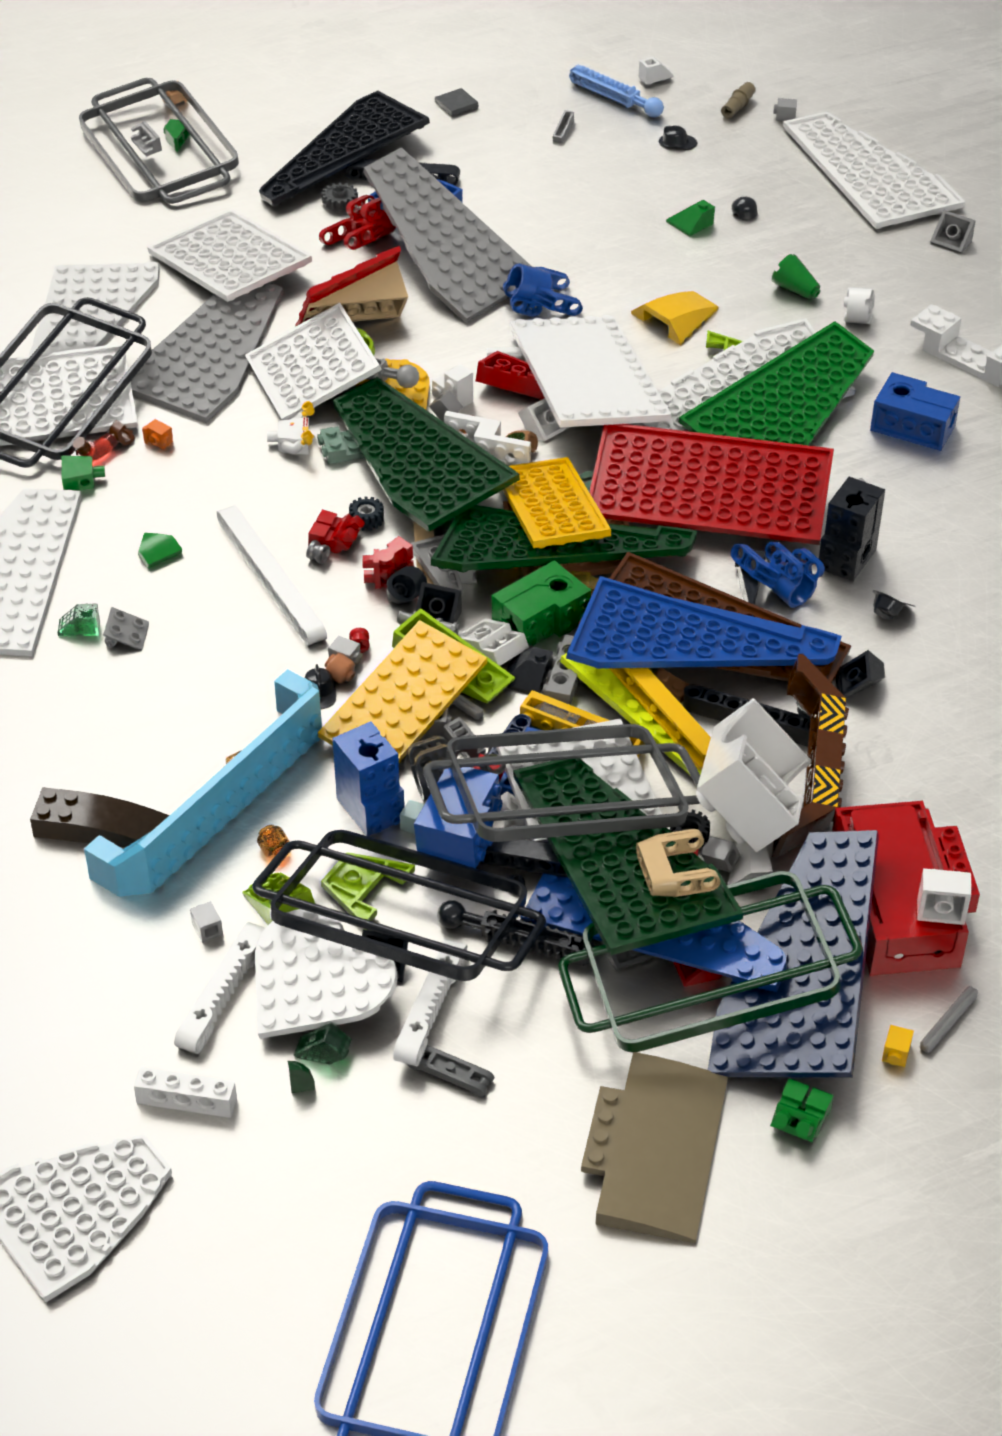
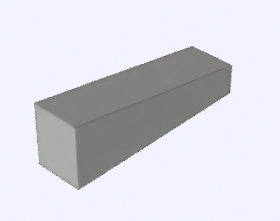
M564 110L553 134V141L563 143L574 123L573 111Z

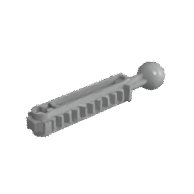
M375 358L382 370L366 378L372 380L378 377L384 382L388 378H393L397 380L400 386L412 388L419 381V372L412 365H403L399 369L390 368L384 358Z

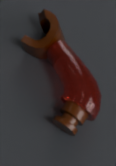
M115 420L109 432L92 442L85 440L83 437H77L73 441V447L76 449L75 453L77 456H91L93 461H96L114 449L118 442L127 446L134 441L135 437L132 430L126 428L118 420Z

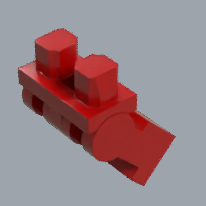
M322 509L316 522H314L308 532V546L313 540H316L321 545L329 546L330 551L333 553H340L342 550L346 551L351 547L353 541L356 540L359 530L365 523L358 515L352 517L348 513L341 518L337 517V513Z
M400 536L386 544V549H374L373 555H363V569L373 568V570H364V583H375V589L387 588V580L391 575L406 566H414V560H412L413 545Z

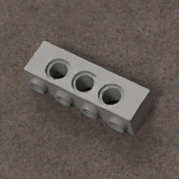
M565 634L563 641L558 643V656L553 657V670L548 672V684H544L542 694L571 705L579 678L574 671L568 669L560 662L561 656L568 652L574 636Z

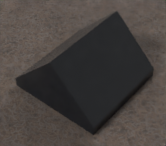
M422 582L415 613L421 608L433 618H441L443 621L453 624L457 622L462 612L461 590Z

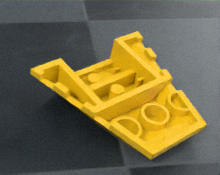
M695 291L669 294L635 308L631 311V314L642 321L652 316L661 320L669 326L668 338L682 345L686 337L689 338L696 328H700L704 320L707 321L718 310L719 306Z

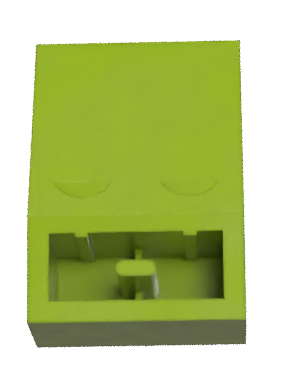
M281 872L273 873L262 887L279 892L290 877ZM301 883L289 895L315 904L311 889ZM251 884L248 889L242 891V894L266 924L269 925L273 921L270 917V904L272 900L258 896L253 891V884ZM282 904L279 907V910L283 912L299 909L286 904Z

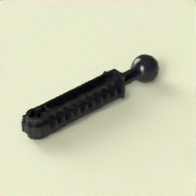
M448 900L439 907L437 917L441 925L447 929H455L461 925L480 929L482 936L486 937V942H489L506 919V914L499 915L497 910H494L493 912L486 911L484 916L466 912L460 902ZM516 919L502 940L503 944L506 945L508 943L512 944V947H521L535 924H532L531 921L524 922L523 919ZM547 926L541 932L530 952L537 951L540 955L542 953L547 954V957L563 958L568 954L585 950L583 936L578 937L574 933L572 935L567 934V931L560 932L557 928L553 930ZM591 939L589 942L590 947H596ZM589 959L577 961L574 964L585 966V964L589 963Z

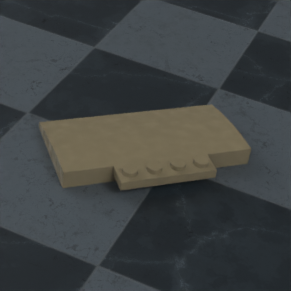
M633 1052L625 1089L620 1090L600 1086L581 1164V1172L604 1176L596 1210V1225L696 1244L728 1077L686 1063Z

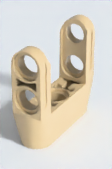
M689 829L658 834L636 844L637 858L652 896L678 897L709 892L719 887L721 881L715 870L705 868L673 874L667 856L695 852L702 847L704 838L699 830ZM692 838H699L695 843H688ZM672 841L676 842L675 845L671 847H666L667 843ZM714 877L710 882H703L706 878ZM685 881H691L687 886H680Z

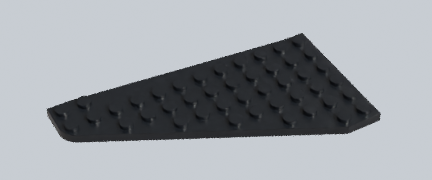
M378 90L356 100L259 189L261 199L272 206H277L287 199H292L296 194L394 141L411 134V132L417 129L424 128L425 125L430 123L429 117Z

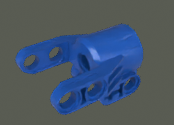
M519 263L512 267L507 281L503 284L504 293L511 298L510 306L512 310L519 314L536 317L542 312V306L571 316H576L583 310L579 299L553 291V289L563 290L569 286L570 280L567 274ZM566 279L563 284H557L559 280ZM510 286H516L513 291H507ZM563 300L561 305H555L556 301ZM517 301H523L520 306H514ZM573 304H578L576 309H570Z
M769 542L765 547L766 558L770 561L767 563L746 544H736L732 547V559L752 578L769 587L792 608L801 606L813 595L817 587L818 578L824 574V564L806 548L795 549L791 553L780 542ZM774 545L776 551H774V553L772 554L771 548ZM740 548H742L743 550L742 558H740L738 554ZM753 559L756 562L755 569L751 567V562ZM813 564H815L817 567L816 574H813L812 572Z

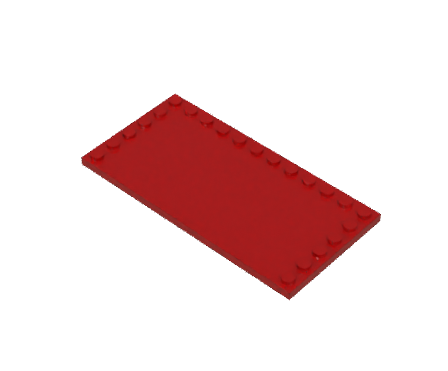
M630 424L604 425L589 493L605 519L820 545L834 449Z

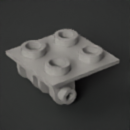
M111 606L103 633L106 646L113 647L117 642H121L142 650L149 621Z

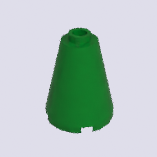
M795 254L787 255L778 264L779 270L777 272L774 270L771 279L774 284L807 299L816 298L820 294V284Z

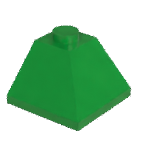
M701 200L667 218L666 222L690 237L714 224L715 206L705 200Z

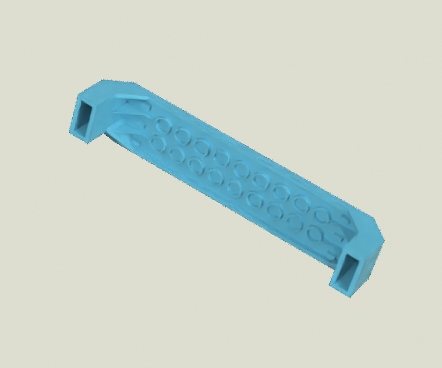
M289 669L283 672L274 680L276 710L282 715L153 831L124 849L100 835L84 848L89 879L119 897L152 893L156 888L162 886L168 877L177 872L181 865L188 859H191L230 820L236 818L243 808L250 805L255 797L264 792L268 785L277 780L288 767H291L301 755H304L315 742L320 740L318 731L322 728L320 694L317 684Z

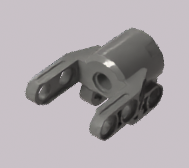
M441 736L416 742L408 749V758L413 778L423 801L427 800L431 794L423 774L424 766L431 761L447 760L448 742ZM417 748H422L423 751L413 758V751ZM478 748L454 751L456 759L461 752H466L468 758L479 757L477 753ZM487 753L486 756H483V757L500 756V755H499V754H489V755H488V753ZM501 764L498 769L494 770L490 768V765L479 767L480 770L499 775L505 770L506 764ZM445 769L432 771L436 783Z

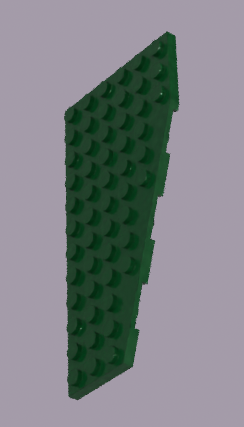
M581 759L554 760L513 770V777L531 809L632 801L618 788L613 789L593 773V768ZM640 809L536 817L540 825L647 815ZM668 828L547 838L610 955L743 920L744 913L713 864L708 865L693 852L667 856L673 874L709 868L715 870L719 875L721 883L718 888L709 892L678 897L652 896L650 894L637 858L636 844L658 834L670 833L671 831ZM669 842L666 844V847H671L675 845L676 842ZM714 877L706 878L703 882H710ZM685 881L680 886H687L691 881Z

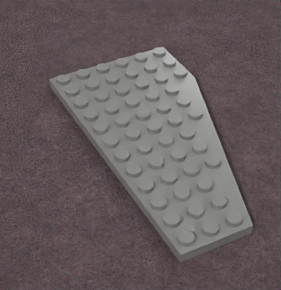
M401 147L364 167V175L371 187H374L386 214L406 244L405 247L415 265H418L428 283L429 290L461 320L467 323L509 298L503 291V284L507 281L510 270L519 263L531 265ZM510 286L507 291H513L516 286Z

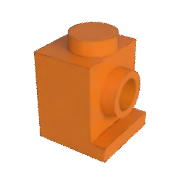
M157 419L152 420L142 428L145 444L150 442L161 449H165L173 443L172 427Z

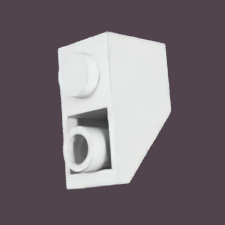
M654 57L639 60L638 77L645 84L667 80L674 76L668 68Z

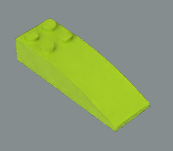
M421 608L393 631L392 647L395 648L420 620L485 656ZM487 657V664L462 693L488 704L513 682L515 677Z

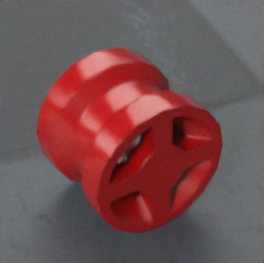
M361 627L352 629L349 633V639L360 643V653L368 651L370 647L368 630Z

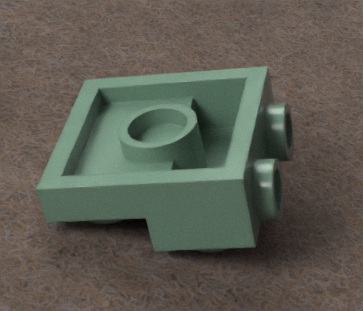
M338 426L320 429V434H317L322 456L326 457L328 464L364 458L348 430L340 432Z

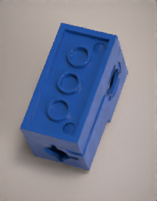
M891 372L874 401L870 431L942 451L956 426L961 396L927 387V382Z
M372 721L332 738L336 799L368 837L399 824L400 813L404 809L405 803L404 789L399 784V759L396 750L385 737L380 735V731Z
M471 767L460 768L478 812L501 811L503 801L500 800L501 784H499L498 774ZM445 769L437 785L448 812L453 815L469 814L451 769ZM431 794L414 822L417 851L469 867L477 868L479 862H483L487 847L493 843L481 838L476 833L473 823L452 824L444 821L438 813ZM488 821L483 823L489 827H492L494 821Z

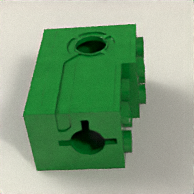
M554 560L492 595V620L509 623L512 631L524 633L528 646L532 647L554 633L561 637L577 628L590 601L591 589Z

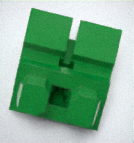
M789 1078L780 1102L777 1103L770 1126L813 1142L832 1109L834 1095L812 1088L808 1097L809 1086Z

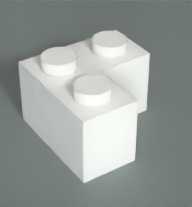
M461 364L446 371L432 380V395L437 397L450 390L461 403L462 408L473 402V372Z

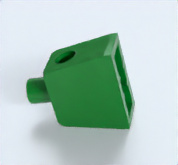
M61 456L63 490L83 491L93 489L95 487V478L106 477L105 466H94L91 456Z

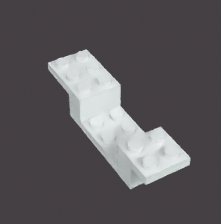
M933 304L911 320L910 326L925 333L923 351L997 387L1002 385V345L992 352L964 337H960L959 331L962 318Z

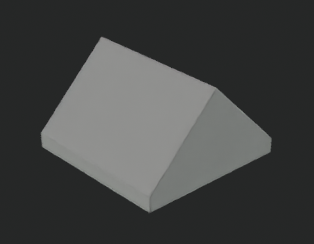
M943 210L930 242L962 253L972 242L976 221Z

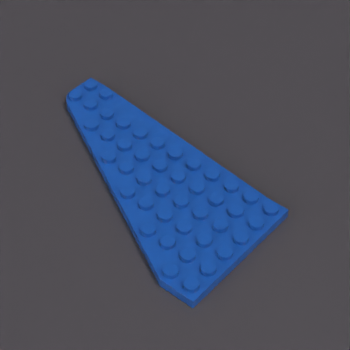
M600 576L568 649L566 659L597 669L794 666L798 654H804L813 665H828L835 660L842 636L802 625L799 628L676 599Z
M549 874L542 875L526 908L542 913L546 918L545 927L549 926V929L555 930L557 928L558 931H567L583 936L585 928L593 922L569 878ZM524 916L520 917L524 922L531 921L535 925L537 923L536 920ZM741 921L633 949L634 951L732 978V981L736 983L787 969L784 951ZM599 934L595 935L592 938L595 940L602 941ZM781 981L759 987V989L777 992Z

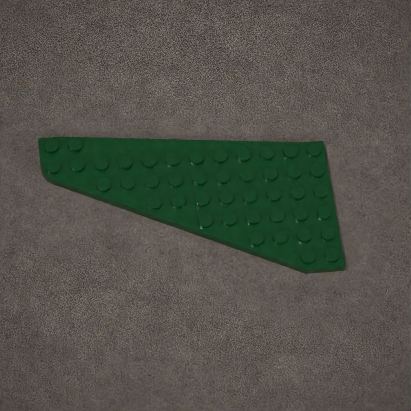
M475 505L454 518L431 558V566L438 567L439 569L467 572L470 570L547 565L554 560L558 564L598 563L600 561L622 560L627 552L642 558L684 557L687 553L691 552L697 538V531L667 526H658L657 529L608 523L611 528V536L589 539L583 542H570L564 545H551L545 548H533L514 511Z

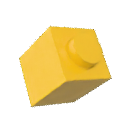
M890 1024L882 1061L905 1067L914 1030Z

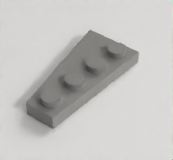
M444 535L410 543L413 545V555L434 585L458 589L463 594V586L458 571L431 566V558Z

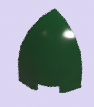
M287 1061L291 1094L316 1090L315 1080L310 1069L302 1063Z

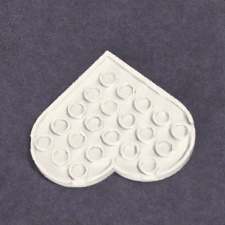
M302 909L286 912L345 931L343 925L338 920ZM272 921L260 935L255 949L257 1034L262 1039L356 1022L372 1016L380 1010V1006L387 998L390 999L395 991L397 969L394 961L280 926Z

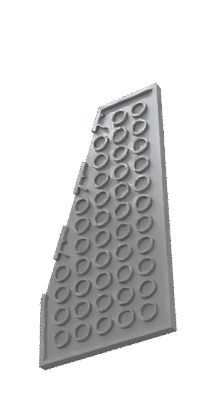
M266 283L262 287L256 288L248 294H243L228 302L216 294L212 295L152 349L150 358L131 380L133 396L207 423L238 394L242 379L250 367L245 354L255 350L260 339L263 338L270 323L269 319L283 294V287L273 283Z

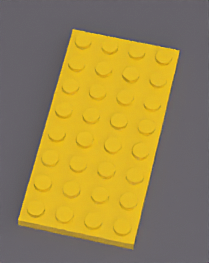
M568 457L509 466L519 473L520 480L503 489V492L533 548H545L551 545H564L570 542H583L589 539H603L604 537L611 536L610 526Z
M419 620L318 731V737L333 746L332 738L372 721L380 731V735L385 737L396 750L400 763L408 754L409 747L424 736L432 727L434 721L439 719L487 664V657Z

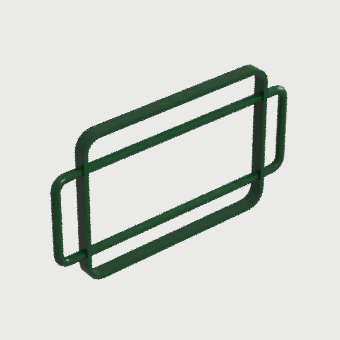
M779 871L727 885L734 897L778 884H788L794 887L797 892L740 907L744 913L743 916L801 901L824 954V960L617 1017L613 1016L594 959L595 956L609 952L605 944L592 948L589 944L590 940L599 934L593 923L589 924L583 932L585 950L564 956L558 964V972L577 1028L586 1033H595L611 1028L619 1048L633 1053L828 1000L834 997L841 987L837 966L858 959L863 951L862 943L842 898L835 888L829 885H819L803 889L800 880L795 874ZM822 894L831 897L853 946L851 952L835 957L832 956L808 898ZM584 959H589L608 1017L606 1020L595 1023H586L584 1021L567 969L569 964ZM828 968H830L834 981L826 987L638 1039L624 1038L620 1035L617 1026Z

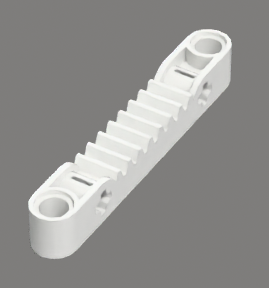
M247 922L243 926L179 1026L174 1038L175 1047L195 1054H199L214 1031L213 1022H217V1015L222 1014L221 1008H225L226 1001H230V994L235 993L234 987H239V980H243V974H247V969L255 965L256 945L266 927Z
M444 939L442 942L468 951L467 944ZM438 952L435 959L463 967L465 963L464 959ZM428 972L395 1044L394 1061L413 1066L419 1065L428 1045L427 1036L430 1034L433 1022L436 1021L441 1004L444 1003V996H447V990L450 989V985L455 983L456 980Z

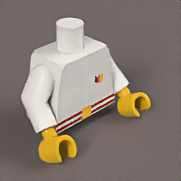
M306 401L302 405L303 412L300 411L292 419L279 421L278 431H267V442H278V450L282 453L309 455V445L312 444L314 435L309 430V418L307 415L312 416L315 413L314 405L310 401Z

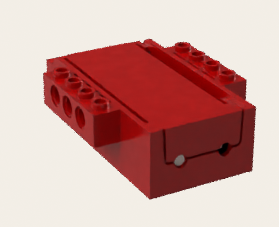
M923 800L835 808L832 832L877 830L879 834L866 951V964L870 976L961 968L969 934L966 922L965 925L917 920V898L923 868L971 873V898L967 913H974L977 910L980 893L958 827H935L929 808H925Z

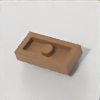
M659 668L653 673L680 703L683 702L684 688L689 685L688 683L663 668Z

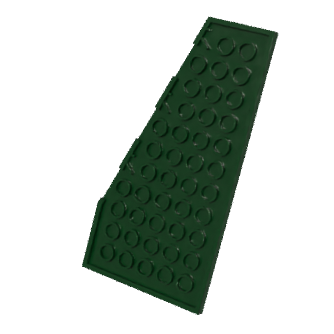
M378 377L333 400L336 411L392 506L428 532L520 480L518 472Z

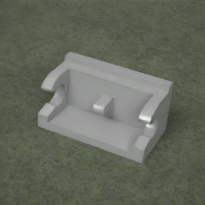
M142 121L141 124L131 128L132 132L139 130L137 134L131 136V141L146 157L162 151L159 135L146 121Z

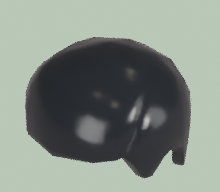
M738 197L731 205L733 215L735 213L738 214L742 220L754 218L758 214L756 201L751 197Z

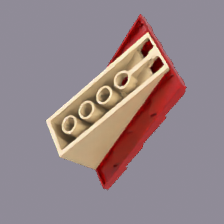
M400 246L381 252L375 258L359 263L353 269L332 276L331 280L311 287L306 293V300L302 304L303 308L299 313V319L295 327L338 303H341L352 322L400 317L408 299V293L397 263L401 253Z

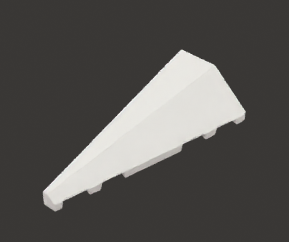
M746 841L743 844L737 842L736 847L740 856L730 873L727 885L773 873L767 847L756 853Z

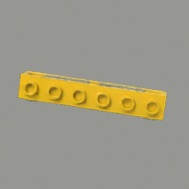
M533 690L520 705V714L528 715L531 718V725L542 730L568 729L610 721ZM629 737L633 746L645 745L640 739Z

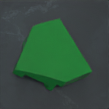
M144 532L138 555L146 567L151 568L181 554L183 549L172 535Z

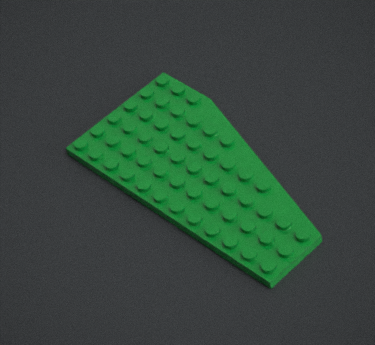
M834 321L679 417L678 423L689 432L809 446L871 360L874 350Z

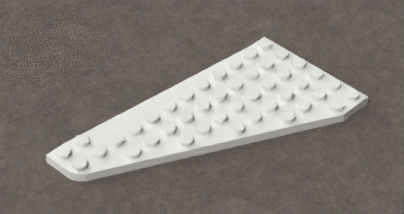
M130 262L121 264L54 265L53 277L44 305L47 303H58L72 308L79 299L90 297L133 312L158 285L159 263ZM84 305L79 309L80 312L121 326L127 319L92 305ZM51 313L43 317L38 323L29 356L35 352L64 317L63 315ZM71 319L43 354L99 347L112 334Z

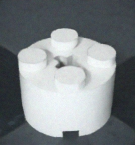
M848 287L847 297L845 296L844 307H847L844 322L871 324L873 313L871 312L872 308H874V290L872 288Z

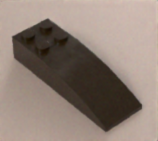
M42 787L31 814L30 823L33 837L91 843L100 835L115 845L125 848L153 831L169 815L140 804L106 795Z

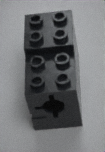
M850 476L828 503L825 534L822 536L820 543L819 560L824 564V571L854 582L877 549L886 489Z

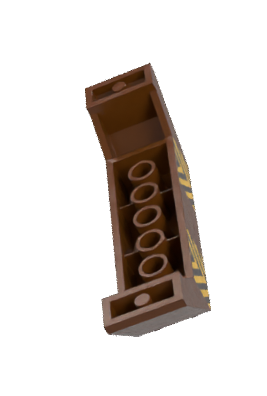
M798 654L788 677L787 695L793 696L810 716L807 756L811 759V763L806 767L803 808L801 809L799 823L773 841L772 857L778 858L803 844L809 832L826 831L834 820L835 808L841 807L842 804L839 792L843 788V779H840V775L843 773L845 766L842 756H844L846 750V743H843V738L847 734V725H844V722L847 720L849 708L846 707L845 696L804 654Z

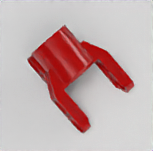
M363 195L347 204L346 212L350 218L322 229L319 233V240L322 244L332 245L344 239V246L347 249L356 250L394 232L396 226H393L385 210H381L380 204L382 201L380 198L375 199L371 195ZM340 226H343L344 231L339 235L338 229ZM329 232L330 239L326 242L325 234ZM351 237L354 238V244L352 246L349 245V239Z

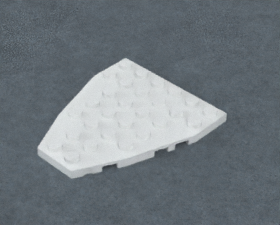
M145 1134L135 1135L127 1139H113L114 1143L98 1145V1142L87 1143L59 1151L56 1157L45 1160L42 1157L34 1159L35 1163L21 1167L17 1163L0 1171V1242L45 1303L94 1272L143 1217L172 1174V1168Z

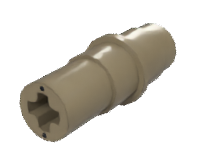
M745 82L739 89H736L728 102L721 108L722 115L730 119L742 107H745L756 91L755 86L751 82Z

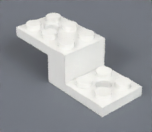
M446 411L444 423L507 466L531 462V442L501 436V421ZM460 429L465 430L467 434L462 433ZM508 453L513 454L515 458L508 456Z

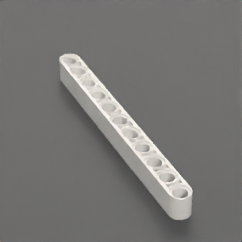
M233 505L218 510L216 515L220 526L305 644L309 646L327 639V631L324 624L239 508Z

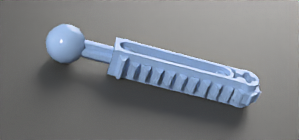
M579 64L570 69L569 78L574 84L617 101V103L625 105L626 108L634 104L644 108L645 113L652 118L659 117L663 113L664 105L659 98L652 97L647 100L640 97V91L635 86L630 87Z

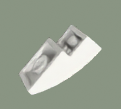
M484 619L458 635L499 666L529 648L524 633L512 631L509 623Z

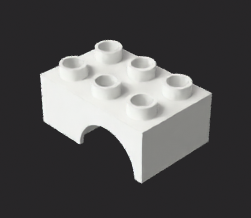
M753 698L714 726L697 785L696 795L700 804L707 811L713 812L717 810L727 821L726 828L736 842L743 844L746 841L757 853L799 823L803 796L801 794L797 796L787 785L811 763V759Z

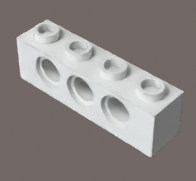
M140 1066L133 1085L136 1103L231 1118L237 1101L234 1080Z

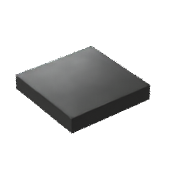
M462 88L435 97V102L451 116L478 107V101Z

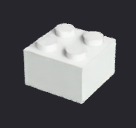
M923 868L917 898V920L965 925L971 898V873Z

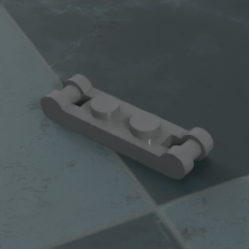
M427 1045L418 1066L407 1064L413 1070L420 1069L465 1088L477 1097H483L487 1091V1085H491L495 1079L494 1074L489 1070ZM476 1077L479 1081H475L473 1078Z

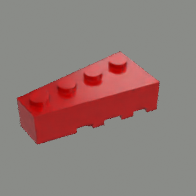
M496 351L478 361L475 382L535 397L540 400L545 398L527 362L500 351Z

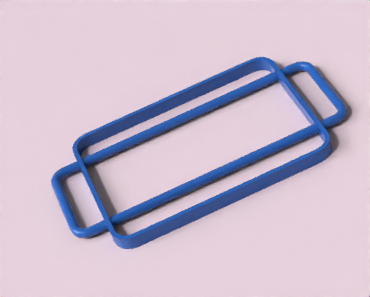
M426 1181L416 1187L411 1203L389 1201L376 1209L314 1395V1408L317 1418L326 1425L339 1428L337 1436H348L349 1431L371 1436H429L354 1419L416 1218L505 1236L449 1436H461L515 1239L535 1243L542 1250L541 1260L493 1435L501 1436L548 1261V1242L546 1237L533 1229L519 1227L522 1208L518 1201L509 1196L437 1181ZM436 1191L507 1206L512 1210L509 1224L424 1207L420 1206L424 1193ZM389 1214L406 1215L344 1414L341 1416L329 1413L321 1407V1401L379 1223L382 1218Z

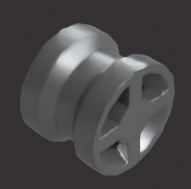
M316 540L309 544L306 551L308 559H315L320 564H324L330 555V547L325 544L321 545Z

